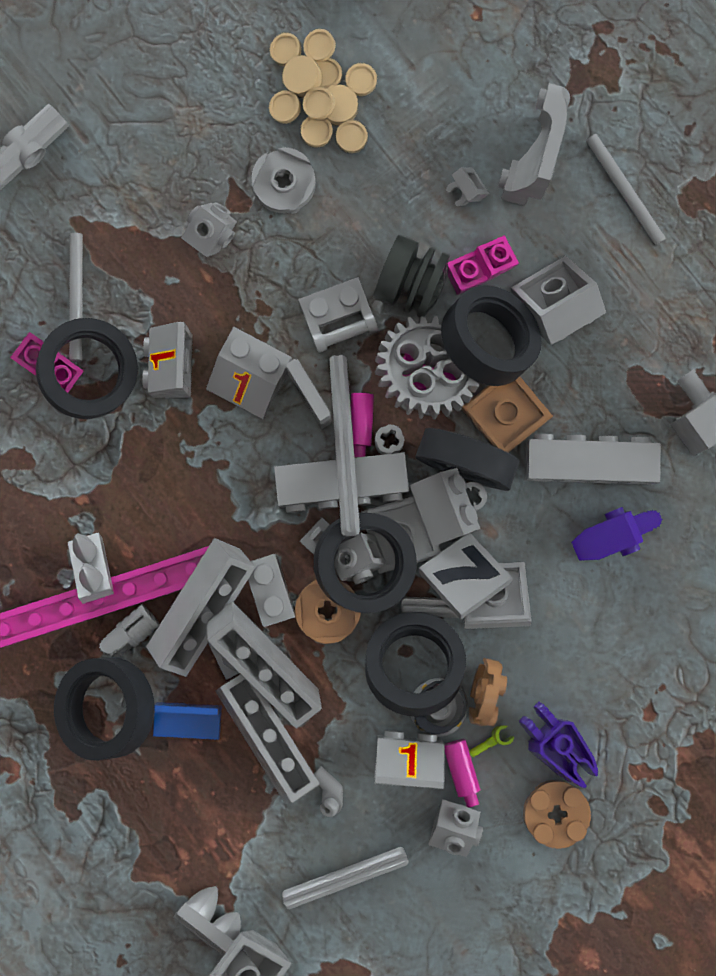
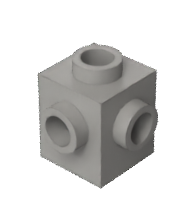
M219 203L196 206L187 218L189 225L181 238L208 257L219 253L221 248H225L231 242L235 234L232 229L237 221L229 216L230 211Z
M360 533L356 536H347L338 546L334 557L336 576L341 581H353L355 584L370 580L373 577L372 572L387 565L375 535Z
M442 799L434 817L428 845L445 850L453 855L467 857L472 845L478 846L482 836L483 827L478 825L481 812L468 808L465 805L455 804Z

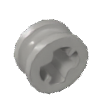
M468 482L466 483V489L469 492L472 491V488L479 491L477 497L481 499L478 505L475 502L472 503V506L477 511L485 505L487 492L481 484Z

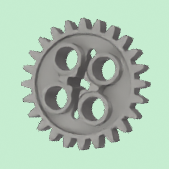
M421 316L418 324L409 317L406 322V328L398 322L394 332H387L386 341H381L378 349L381 353H378L375 362L380 364L377 366L375 374L383 376L378 384L379 387H389L385 397H397L394 407L397 408L404 403L407 405V415L415 408L418 409L420 419L423 418L426 411H430L432 418L436 419L440 410L448 417L452 412V407L460 411L464 405L463 402L469 403L473 396L471 392L475 393L479 384L460 371L451 359L445 360L450 357L443 345L441 325H439L437 316H434L431 323H427L426 318ZM430 344L439 345L443 351L434 350ZM400 354H409L414 361H406ZM443 373L453 374L456 380H448ZM402 374H411V375L404 377ZM420 382L425 385L427 390H418L413 383Z

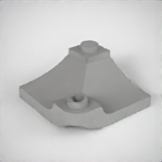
M551 83L548 84L547 89L540 88L535 108L541 110L538 122L542 126V131L519 161L512 159L509 170H502L498 188L503 189L501 200L523 206L526 205L529 197L542 200L552 178L566 126L567 108L570 102V94L566 88Z

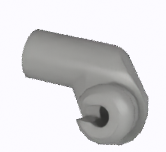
M320 766L314 773L320 784L319 786L323 789L320 810L324 816L333 817L340 812L343 806V786L324 767Z

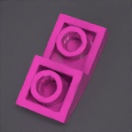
M504 235L478 246L469 254L448 262V278L457 295L514 268L519 262Z
M29 332L10 358L36 376L37 357L44 342ZM59 352L57 353L54 363L55 375L60 386L68 393L84 370Z

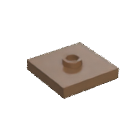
M521 377L502 386L488 385L461 408L492 446L508 453L553 417Z

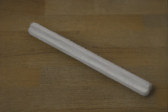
M334 355L330 357V377L341 533L344 536H356L360 532L347 358L344 355Z

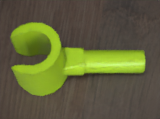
M496 726L491 732V737L469 750L472 758L497 744H511L514 736H510L504 741L499 739V732L508 726Z

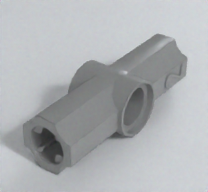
M49 103L25 126L20 125L13 128L4 137L3 146L0 148V190L24 168L30 169L38 164L45 155V148L69 127L68 123Z

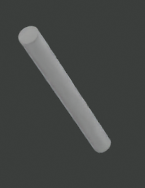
M594 134L586 140L587 144L655 246L665 241L666 237L598 135Z
M70 233L69 321L82 318L83 234ZM82 338L69 342L70 361H82Z

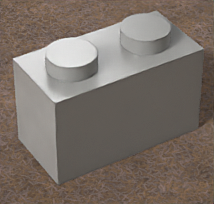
M458 468L437 473L410 485L432 546L445 543L480 529L476 510L470 503L465 481L459 474Z
M272 554L251 561L256 568L248 581L262 626L266 627L296 617L278 556Z

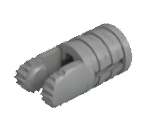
M141 604L138 609L131 612L122 622H119L106 638L101 640L100 651L112 658H119L132 647H137L141 641L143 642L147 636H150L153 631L157 630L160 624L154 615Z

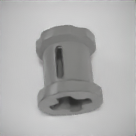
M389 424L377 431L375 448L381 455L394 454L402 450L405 439L401 429ZM391 433L395 435L394 441L398 445L392 444L388 449L384 447V440L381 437H388Z

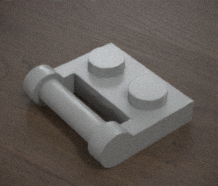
M359 277L298 299L318 353L326 351L327 346L366 332L372 334L378 331L377 323L371 312ZM361 313L363 320L322 335L320 327Z

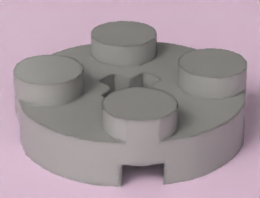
M283 147L269 154L267 152L257 160L252 171L251 178L254 194L259 202L270 211L289 214L297 213L311 200L316 187L314 169L308 158L298 150ZM285 173L289 174V181L292 184L284 188L279 187V182L275 180L276 177H283Z

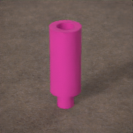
M351 393L350 407L354 458L365 457L366 447H371L374 395L369 393Z
M459 739L444 744V752L457 796L464 797L468 808L478 805L479 801L476 793L481 791L466 739Z

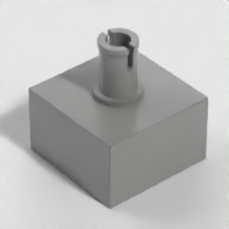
M694 369L676 381L694 404L691 406L693 409L670 424L692 456L710 449L716 444V393L708 391Z

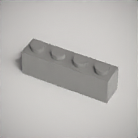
M535 434L534 439H529L525 443V481L654 485L660 483L661 443H651L650 437H632L631 442H618V436H599V441H586L585 435H567L566 440H554V435Z
M405 452L354 458L358 505L370 504V498L383 497V502L403 500L402 494L409 493ZM336 460L274 467L278 506L280 508L286 507V513L306 511L305 505L318 504L319 509L338 507L339 490Z
M216 538L213 539L146 646L159 668L185 677L188 675L208 643L207 621L232 601H235L256 568L240 548Z
M233 601L207 621V641L296 729L322 709L319 689Z
M240 674L215 691L285 804L293 803L320 785L268 700L245 677Z

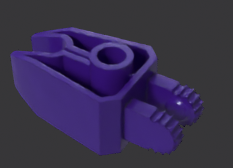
M623 507L604 514L605 521L586 528L571 543L579 561L600 560L617 552H621L623 557L640 550L639 543L644 542L641 535L653 531V528L657 529L658 526L660 527V524H662L661 520L663 519H661L660 514L656 510H648L633 516L631 511L625 512Z
M538 702L533 707L536 714L546 723L540 730L531 719L525 716L519 720L520 725L531 737L528 741V750L558 776L572 784L585 788L587 785L577 773L576 768L579 764L588 774L596 777L598 775V768L592 752L573 722L556 718L544 704Z

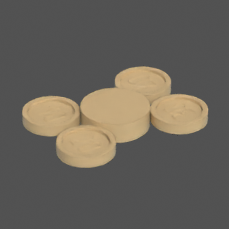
M316 29L306 36L303 48L307 56H300L302 51L301 43L291 33H282L272 41L270 46L271 57L277 64L285 66L282 79L285 87L289 90L276 93L270 101L269 111L277 122L290 123L298 117L301 110V103L298 97H304L303 109L314 120H323L333 112L335 106L334 97L328 89L319 87L322 81V72L316 63L326 61L334 53L335 40L327 30Z
M329 58L323 62H316L322 72V81L319 87H324L331 92L335 100L333 112L323 120H314L307 117L301 125L302 139L311 147H322L330 141L332 125L339 126L336 131L338 146L347 153L359 152L365 147L368 135L365 126L353 120L358 111L357 96H366L373 92L377 84L376 72L368 64H355L348 69L345 77L346 86L339 85L342 79V69L337 61Z

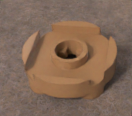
M317 580L303 589L295 605V616L298 626L308 637L319 643L331 644L342 641L353 632L360 619L359 612L343 608L330 600L320 588ZM339 580L344 588L354 593L349 585ZM324 601H331V606L338 609L337 613L332 614V620H325V616L318 612L319 608L324 607Z
M484 658V664H479L471 688L470 697L474 698L476 705L475 708L469 707V720L471 724L495 726L498 718V707L496 706L498 695L503 696L506 691L507 676L501 675L502 664L499 661Z
M548 780L535 787V790L527 797L523 807V817L527 829L537 842L550 848L561 849L570 847L585 838L590 825L591 811L587 799L578 788L566 781ZM555 805H559L562 811H566L565 817H562L561 822L555 823L553 818H548V812H552Z

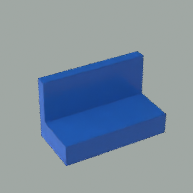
M154 703L153 736L220 739L222 705Z

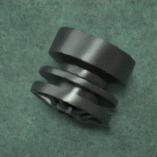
M399 234L385 261L373 298L393 306L401 294L406 295L405 311L410 313L415 301L418 300L421 304L417 316L426 317L428 311L437 303L448 276L450 255L443 252L437 265H434L431 261L435 248L430 247L423 259L417 258L419 242Z

